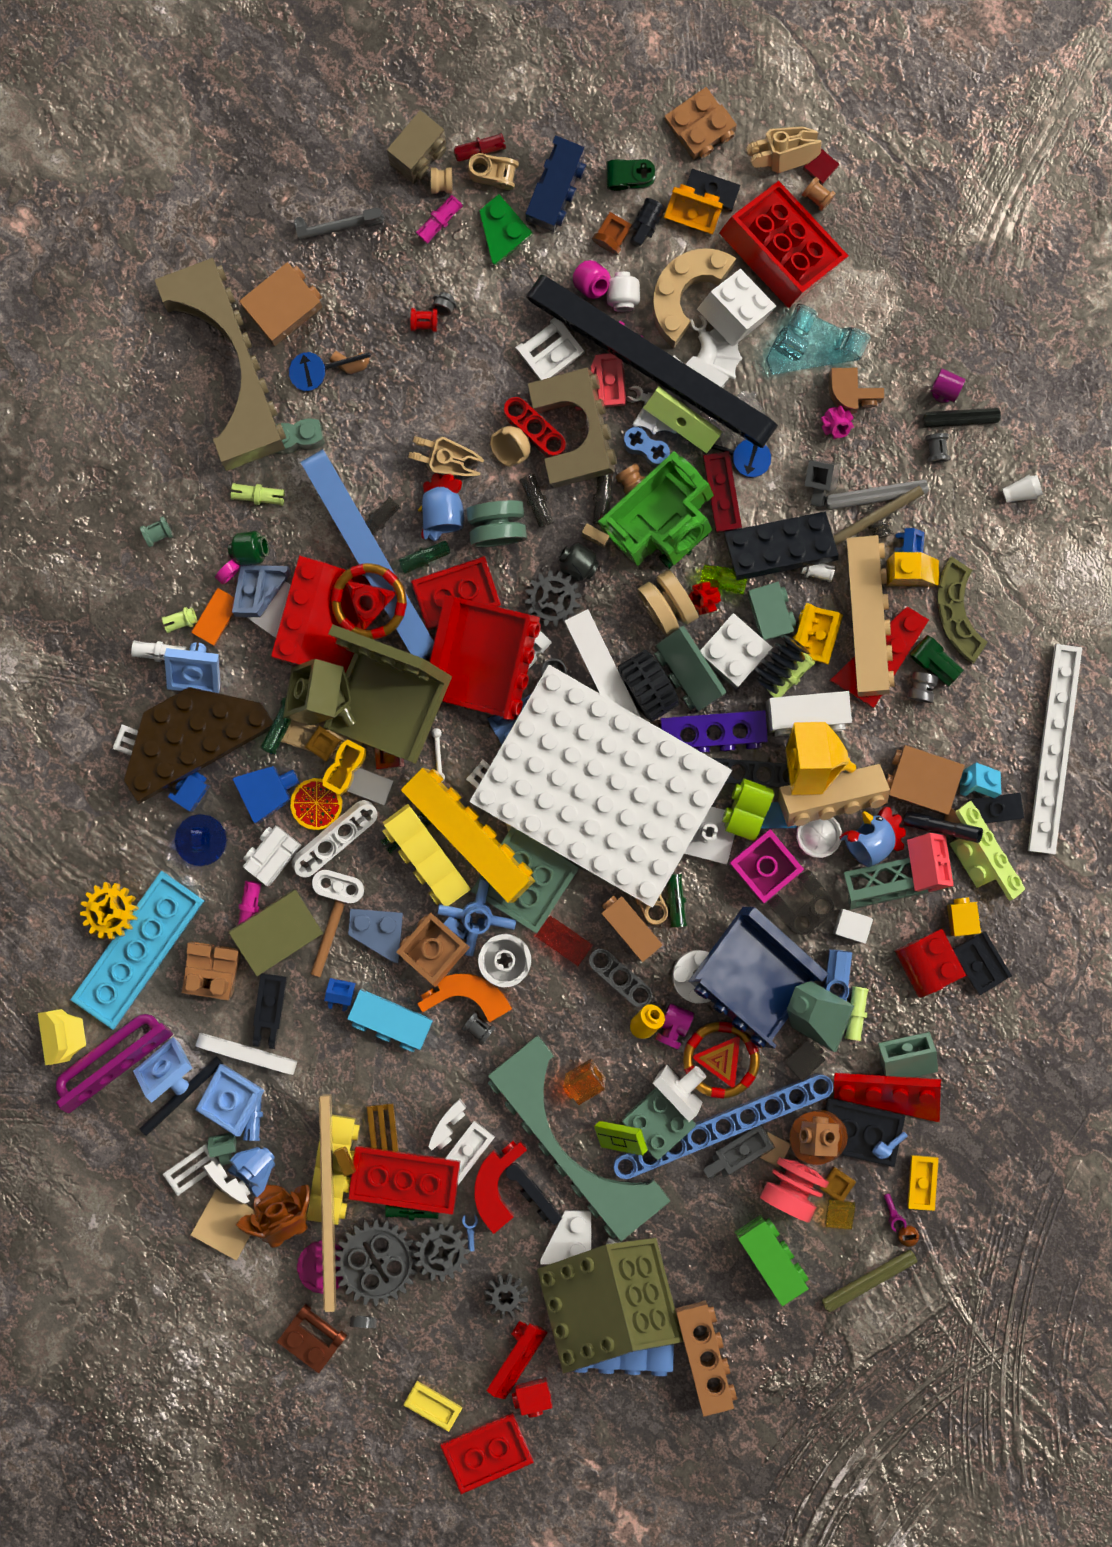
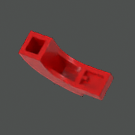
M513 1140L501 1150L504 1153L502 1156L493 1149L486 1156L478 1170L474 1190L475 1203L480 1217L493 1234L514 1217V1213L499 1194L498 1181L502 1172L527 1151L526 1145L521 1140L517 1143Z

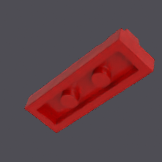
M519 1321L511 1333L518 1342L486 1391L493 1397L506 1399L548 1332L540 1326L530 1323L528 1325Z

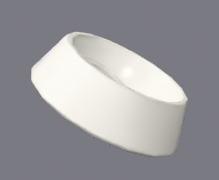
M834 817L828 820L819 819L811 821L797 828L799 847L812 857L824 858L830 856L838 849L841 843L839 837L842 835V830Z

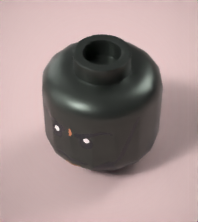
M579 543L573 544L570 548L565 546L558 557V560L561 561V572L571 576L578 582L585 579L589 580L599 564L596 561V554Z

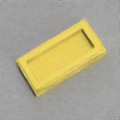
M416 1381L403 1404L448 1432L462 1410L460 1405L419 1381Z

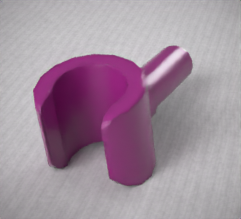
M890 1193L883 1195L890 1211L888 1222L892 1230L896 1232L894 1222L897 1220H901L903 1227L906 1228V1221L895 1209Z

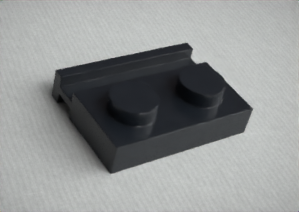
M982 931L953 949L967 978L979 996L1012 977L986 931Z

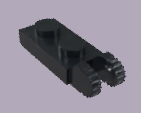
M265 973L260 975L253 1026H255L253 1036L254 1047H259L261 1043L262 1027L271 1028L268 1040L269 1049H275L278 1029L281 1026L287 976Z

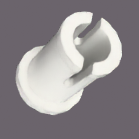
M822 563L803 567L800 573L804 574L805 578L811 576L831 582L835 566Z

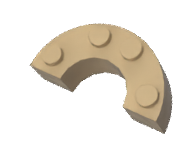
M696 249L676 257L662 271L654 291L653 317L660 335L672 348H675L690 325V320L684 315L680 305V298L683 292L690 285L699 282H710L719 286L734 267L735 257L720 250Z

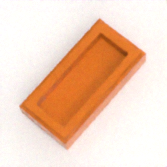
M217 588L191 633L215 646L234 615L232 609L235 597Z

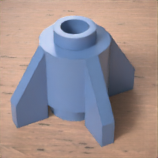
M256 1147L238 1152L230 1159L233 1165L228 1169V1172L239 1177L241 1181L243 1180L249 1186L248 1188L252 1194L258 1197L265 1190L271 1170L275 1167L273 1161L275 1157L265 1147L262 1149Z

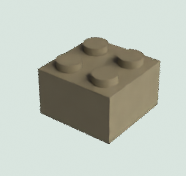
M420 110L387 149L390 165L413 184L418 178L422 180L430 170L429 165L433 160H439L447 149L445 147V130Z

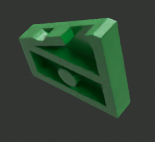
M500 194L479 210L494 267L533 235L531 230Z

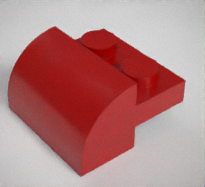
M942 928L894 950L918 998L937 992L966 976Z

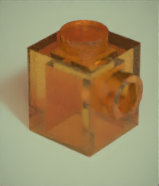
M591 1058L565 1074L563 1089L570 1099L573 1098L580 1105L605 1090L606 1078Z

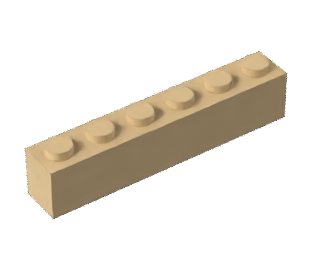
M878 535L847 538L858 697L890 694L889 687H895L894 671H888V661H893L892 645H886V635H891L890 619H884V610L889 609L888 594H883L882 584H887L886 568L881 569L880 559L885 558L884 543H879Z

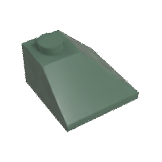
M809 981L795 987L787 1012L793 1029L827 1049L837 1052L854 1005L816 983Z

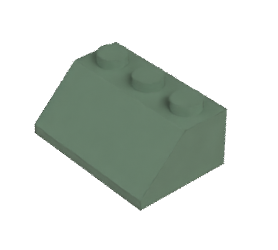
M684 626L655 646L657 652L654 653V656L662 667L664 665L668 667L671 672L668 677L676 689L680 687L684 692L685 696L682 699L690 711L695 709L698 713L726 694V690Z

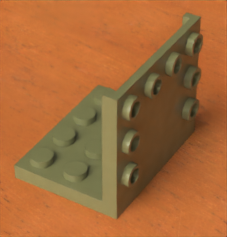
M332 624L329 635L337 639V645L354 653L346 672L351 696L350 712L356 723L347 727L341 716H336L326 720L324 728L416 764L452 676L423 658Z
M657 1238L606 1244L537 1269L563 1373L582 1369L632 1352L684 1342Z

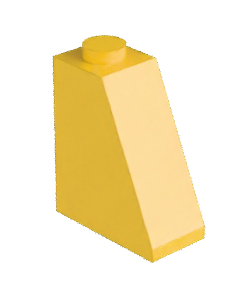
M894 552L886 560V586L938 587L939 560L922 552Z

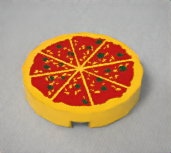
M312 778L303 781L295 788L291 796L290 808L293 817L300 825L312 830H322L339 818L342 812L343 800L341 795L323 786V779Z

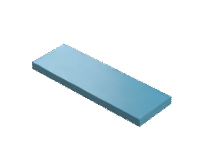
M161 871L137 904L139 909L133 911V915L138 917L137 920L130 921L133 929L124 928L125 936L123 937L116 934L115 939L108 945L71 998V1001L112 1030H115L205 900Z

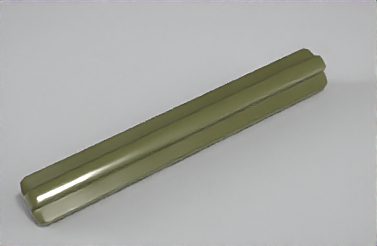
M905 1251L823 1298L822 1303L828 1312L834 1311L916 1264L917 1258L913 1251Z

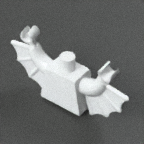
M699 315L702 325L697 328L693 320L690 319V327L699 333L698 338L701 343V350L698 356H693L686 365L724 388L729 378H736V366L742 360L738 351V343L732 347L715 328L710 332H706L707 321L705 317ZM632 386L628 389L636 391L637 397L635 399L627 396L626 400L631 403L642 400L646 404L653 393L648 392V394H645L641 387ZM666 390V392H668L670 395L675 397L684 405L692 409L697 414H700L702 412L696 407L686 402L685 400L675 395L674 393L670 392L669 390ZM643 408L633 422V427H645L652 434L664 430L677 433Z

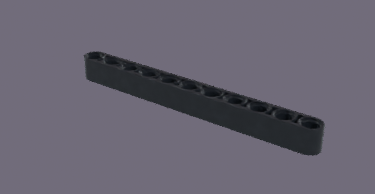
M540 275L526 295V298L538 308L757 447L764 448L778 427L768 416L547 276Z

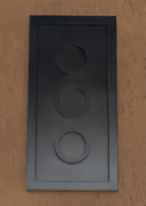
M826 511L724 532L736 581L837 561L839 557Z

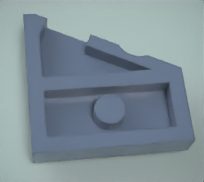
M240 566L232 609L234 616L261 617L290 576V568L288 566Z

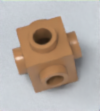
M813 1116L812 1121H802L799 1134L801 1141L800 1153L813 1156H837L840 1139L839 1124L829 1123L828 1117Z

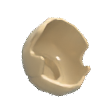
M507 426L491 436L490 445L493 454L505 466L511 467L515 464H520L528 458L530 443L528 437L521 429Z

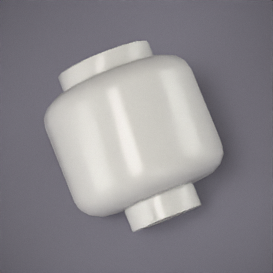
M617 272L615 277L609 279L607 304L614 307V311L617 312L632 311L634 306L640 303L639 280L630 276V272Z

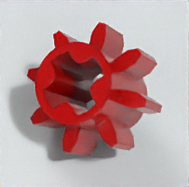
M710 581L693 585V591L688 596L695 609L699 610V615L717 611L716 605L721 601L718 587L711 586Z

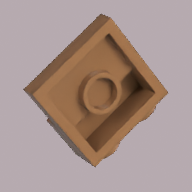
M707 87L664 116V120L693 160L699 156L705 158L713 152V147L719 142L724 144L735 136L734 132L737 124L722 104L719 105Z
M430 912L428 916L423 917L418 922L417 929L410 936L402 940L400 948L396 952L430 984L436 987L470 947L443 924L438 917Z

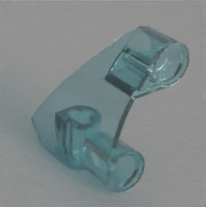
M797 304L787 326L777 335L766 361L772 375L857 361L862 358L871 336L858 328L837 327L818 318V313L809 306Z

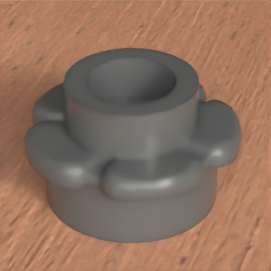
M441 292L432 298L434 300L432 308L438 309L439 314L451 315L452 311L457 307L454 297L449 293Z

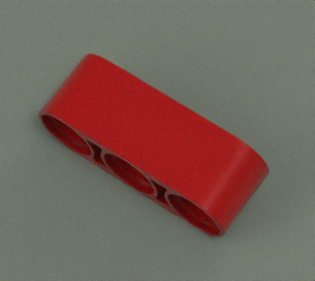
M512 397L506 401L504 405L506 420L513 427L521 429L528 437L529 442L543 455L549 458L565 453V439L529 404L520 397ZM518 405L523 409L522 414L517 417L510 415L508 412L510 407ZM531 423H538L541 425L542 430L538 434H531L527 428ZM556 440L561 444V448L556 452H551L546 447L548 442Z

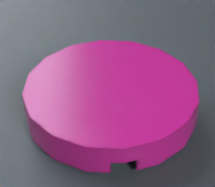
M322 1240L312 1242L304 1248L298 1258L297 1272L306 1288L323 1294ZM335 1243V1250H342V1247ZM336 1276V1289L341 1287L338 1285V1281L343 1276Z

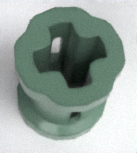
M164 516L160 517V520L153 524L140 527L149 548L153 546V543L166 537H174Z

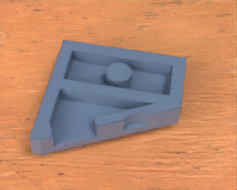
M350 909L348 935L390 961L399 963L400 955L396 951L400 948L403 913Z

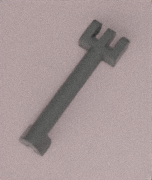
M379 208L363 210L361 215L307 227V223L302 217H297L294 220L298 239L302 240L365 224L368 227L384 223L385 217Z

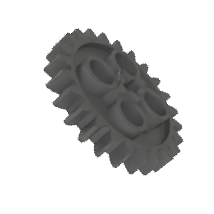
M374 1218L372 1226H369L367 1221L363 1220V1228L361 1229L354 1224L355 1233L351 1234L345 1231L347 1241L338 1240L342 1250H335V1255L340 1257V1259L335 1260V1266L340 1267L336 1270V1276H343L338 1281V1285L344 1286L347 1284L348 1286L344 1291L347 1295L354 1291L353 1300L357 1301L362 1296L364 1305L368 1303L369 1299H373L374 1305L377 1306L381 1298H383L387 1305L389 1301L388 1296L391 1295L395 1300H398L397 1291L400 1290L406 1294L407 1291L404 1284L413 1285L414 1283L409 1275H416L418 1273L412 1267L414 1265L413 1262L417 1258L411 1257V1252L417 1249L409 1248L413 1243V1239L408 1238L404 1240L407 1231L404 1229L397 1233V1223L388 1228L387 1219L384 1220L382 1226L378 1224L377 1218ZM378 1238H385L388 1241L387 1246L382 1250H377L373 1247L375 1240ZM363 1242L368 1243L376 1259H381L380 1265L389 1279L388 1282H384L374 1264L371 1265V1258L365 1250ZM357 1251L365 1255L364 1260L359 1264H355L350 1260L351 1255ZM396 1260L401 1263L400 1269L394 1273L387 1270L388 1263ZM367 1275H376L378 1277L377 1283L373 1286L365 1285L364 1279Z

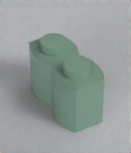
M308 418L300 420L294 425L281 423L286 435V439L282 440L285 449L276 452V454H290L299 448L313 450L323 446L325 440L320 421Z

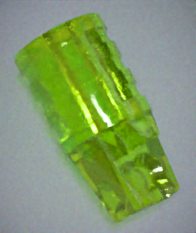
M704 565L700 578L701 583L710 581L713 587L744 595L747 579L736 581L733 568L730 569L725 566Z

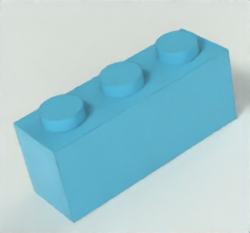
M363 989L359 990L348 1016V1020L353 1021L352 1027L366 1032L367 1028L377 1032L376 1037L390 1042L391 1038L401 1042L400 1047L414 1052L415 1049H422L434 1020Z

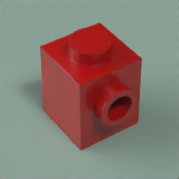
M546 1377L516 1384V1393H512V1399L515 1409L520 1408L521 1416L537 1417L543 1414V1410L553 1408Z

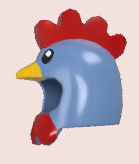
M434 473L431 482L426 481L423 484L422 505L418 509V512H423L422 539H427L429 536L432 541H437L441 534L455 532L463 528L464 509L458 494L462 487V481L454 479L452 474L442 475L441 473Z
M883 807L878 815L875 816L866 811L862 812L863 823L856 831H847L839 837L841 841L845 840L850 853L857 861L866 867H871L884 860L892 850L901 851L904 849V843L901 839L905 837L906 831L904 828L899 827L902 817L899 814L892 815L890 807Z

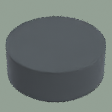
M352 1316L350 1318V1327L376 1328V1317Z

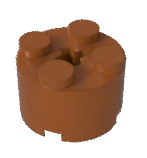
M825 1110L803 1114L794 1121L790 1131V1144L796 1157L812 1165H822L835 1160L841 1155L847 1145L848 1135L845 1125L837 1116ZM813 1116L828 1117L829 1123L839 1124L840 1139L837 1156L801 1154L799 1134L802 1121H812Z

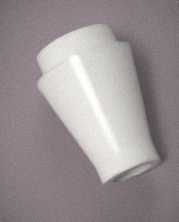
M1029 474L1008 487L1002 488L1006 503L1037 499V496L1043 495L1037 475L1030 476Z

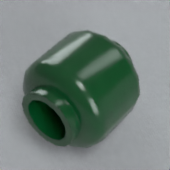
M258 531L237 533L232 538V543L228 545V553L230 558L234 559L239 566L256 565L263 563L265 557L268 556L269 545L266 537L262 536Z

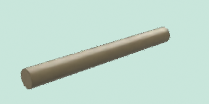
M920 485L833 535L836 546L924 495Z

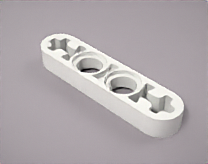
M366 800L355 803L297 852L292 859V867L300 877L313 875L369 828L378 816L373 804ZM362 809L368 811L369 816L365 818L361 815L360 811ZM352 817L358 822L359 825L357 827L351 820ZM344 824L350 825L351 831L348 835H338L340 826ZM324 841L330 842L331 848L328 852H318L320 843ZM312 851H313V852L315 853V855L319 858L318 860H315V858L312 857V855H311V852H312ZM302 860L308 862L309 866L307 868L301 867L300 862Z
M199 1033L196 1047L294 1075L297 1061L204 1033Z

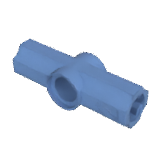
M829 949L828 974L823 988L829 991L833 984L840 983L843 991L838 997L847 1001L852 952Z

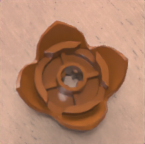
M266 1184L265 1190L254 1199L255 1215L251 1213V1215L242 1217L236 1223V1226L246 1234L260 1238L272 1248L280 1246L285 1240L290 1239L295 1234L298 1235L305 1232L308 1228L306 1220L307 1207L310 1200L309 1185L298 1186L294 1192L291 1191V1194H289L283 1187Z

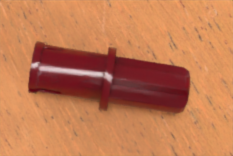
M499 133L483 139L477 137L476 141L455 146L454 155L456 160L460 162L470 159L477 153L488 154L505 150L506 144L503 143L505 142L503 134Z

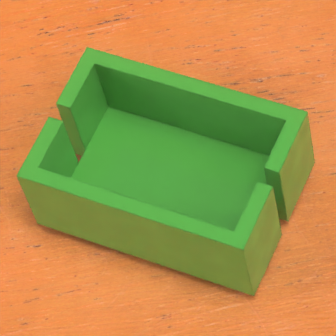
M759 1215L735 1231L739 1241L781 1306L789 1303L809 1289L805 1284L809 1278L799 1263L793 1265L791 1262L794 1255L783 1240L779 1243L776 1239L780 1234L770 1218L764 1220Z

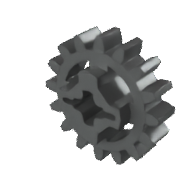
M550 570L546 578L541 573L538 574V583L531 580L530 584L533 590H526V594L531 596V599L525 600V605H532V608L528 610V614L536 613L540 620H544V627H547L549 622H553L554 627L558 628V621L562 620L565 624L564 621L567 620L568 616L573 617L576 615L573 608L580 609L581 605L575 602V600L580 599L581 594L574 592L578 588V584H569L572 579L571 576L563 579L561 571L558 572L556 577L553 576ZM550 582L560 583L565 587L560 589L552 587ZM541 587L543 597L536 602V594ZM552 593L553 596H560L557 605H554L552 602L546 603L549 600V594ZM570 596L571 602L568 609L565 611L563 607L564 599ZM550 610L555 612L556 616H548L542 612Z
M437 1223L435 1230L432 1226L428 1225V1233L425 1234L420 1231L419 1235L422 1239L420 1241H413V1244L418 1247V1250L411 1252L413 1256L418 1257L413 1263L416 1267L422 1266L419 1271L422 1275L429 1272L428 1278L432 1281L436 1275H438V1279L441 1282H444L445 1275L454 1279L453 1272L455 1270L460 1273L463 1272L460 1267L461 1263L468 1264L464 1254L470 1253V1250L463 1247L468 1240L466 1238L459 1239L462 1232L459 1229L453 1232V1226L450 1224L444 1229L442 1223ZM439 1235L450 1236L453 1240L442 1241ZM430 1242L428 1250L424 1252L426 1244ZM439 1247L446 1249L443 1251V1257L441 1258L436 1255L439 1253ZM455 1253H457V1256L454 1262L452 1263L453 1256ZM438 1263L442 1269H433L429 1264Z

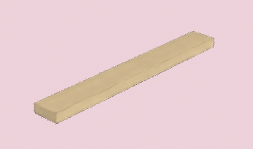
M322 1094L319 1097L323 1301L325 1312H334L336 1309L332 1094Z

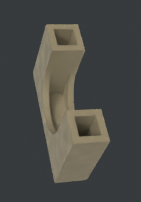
M587 367L528 383L532 406L538 413L565 406H575L583 409L589 420L587 438L579 448L544 459L549 483L553 487L558 488L615 473L614 465L617 464L614 449L609 448L608 440L611 439V432L608 424H604L602 415L606 414L602 398H598L597 389H600V383L597 374H593Z

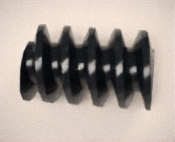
M785 635L781 636L785 642L784 645L775 643L778 653L768 652L772 660H761L765 668H755L759 675L756 678L759 683L775 694L779 692L776 685H785L783 677L791 678L792 673L790 669L797 670L799 668L796 661L804 662L805 656L803 653L810 654L802 644L794 638Z

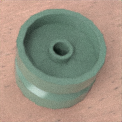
M495 501L466 508L468 523L479 526L469 532L472 547L504 546L527 540L526 525L515 522L524 517L522 501Z

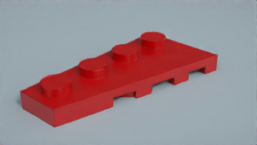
M908 606L890 622L891 635H886V645H892L893 661H888V671H894V675L929 619ZM855 656L829 680L844 691H849V694L871 708L876 706L882 696L858 697Z
M848 1073L834 1074L835 1099L940 1123L941 1079Z

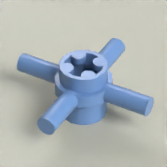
M480 878L475 901L468 903L463 909L441 904L438 906V915L461 919L463 926L468 930L466 944L470 948L464 954L467 956L474 955L478 934L486 932L490 925L512 930L516 926V920L492 915L490 907L485 904L490 885L485 878ZM471 913L484 914V919L479 918L477 923H473Z

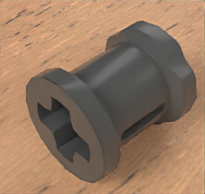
M936 433L925 436V440L929 444L930 457L927 458L928 463H942L951 460L947 450L948 433Z
M475 1011L461 1030H467L482 1045L496 1027L487 1024L478 1016L479 1013Z

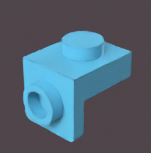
M974 763L963 770L959 782L960 795L967 796L973 791L992 798L1001 795L1000 771L979 763Z

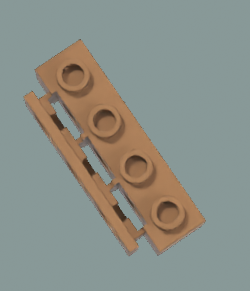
M705 1300L675 1308L703 1417L734 1409L733 1401L737 1400L734 1385H728L726 1375L731 1374L727 1358L721 1359L719 1349L724 1348L720 1332H714L712 1323L717 1322L714 1307H708ZM699 1325L707 1328L705 1334L701 1336L693 1333L694 1329ZM709 1351L714 1354L713 1358L709 1361H702L700 1359L704 1352ZM716 1377L720 1379V1383L716 1387L707 1385L708 1380Z

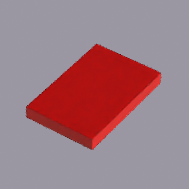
M485 556L411 581L427 631L438 628L445 595L497 607L501 606Z
M513 1412L440 1444L460 1494L534 1463Z

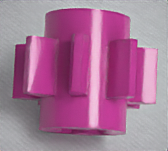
M842 406L829 408L825 415L821 417L824 424L822 429L825 435L831 434L833 439L846 437L850 430L854 428L851 421L853 416L850 410L844 411Z

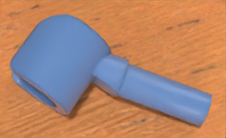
M902 1132L888 1145L880 1141L872 1153L880 1159L888 1158L893 1149L907 1138L908 1135Z
M475 1214V1223L472 1226L466 1225V1215L462 1219L464 1227L467 1228L468 1249L470 1251H474V1228L478 1225V1218Z

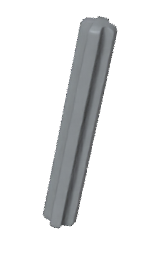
M926 480L832 494L826 497V505L829 510L894 500L919 485L924 494H927L928 483Z

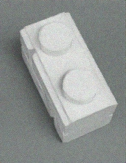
M276 825L273 829L268 827L259 838L263 841L257 849L252 847L243 858L246 861L243 867L266 886L272 884L302 846Z

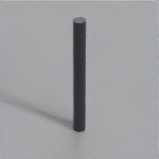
M216 1056L188 1082L189 1086L183 1094L174 1095L139 1128L140 1131L147 1136L203 1084L223 1062Z

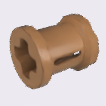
M817 177L811 181L802 193L804 198L808 197L819 206L818 210L821 212L836 195L834 191L830 192L822 186Z

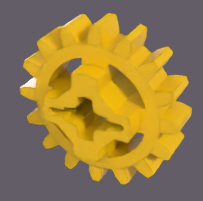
M104 882L103 889L95 885L94 894L86 893V896L89 898L88 902H81V905L86 907V911L80 912V915L87 917V920L82 923L83 926H92L89 933L96 934L98 932V938L104 939L107 935L109 939L114 940L116 933L119 936H125L123 929L132 930L133 927L130 921L138 919V917L133 915V911L139 909L138 906L132 905V902L136 899L135 896H127L129 889L124 887L120 890V884L114 883L111 888L110 883ZM105 895V899L97 903V900ZM121 899L124 902L125 910H123L120 904ZM106 908L113 909V913H105ZM94 912L98 917V922L94 918ZM122 919L117 926L113 927L115 922Z

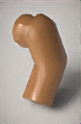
M335 351L329 361L332 363L347 357ZM365 358L337 367L348 374H353L366 369L370 359Z

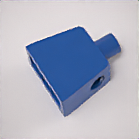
M274 766L233 778L254 824L261 823L290 802L291 797L287 789L300 784L294 769L279 775Z

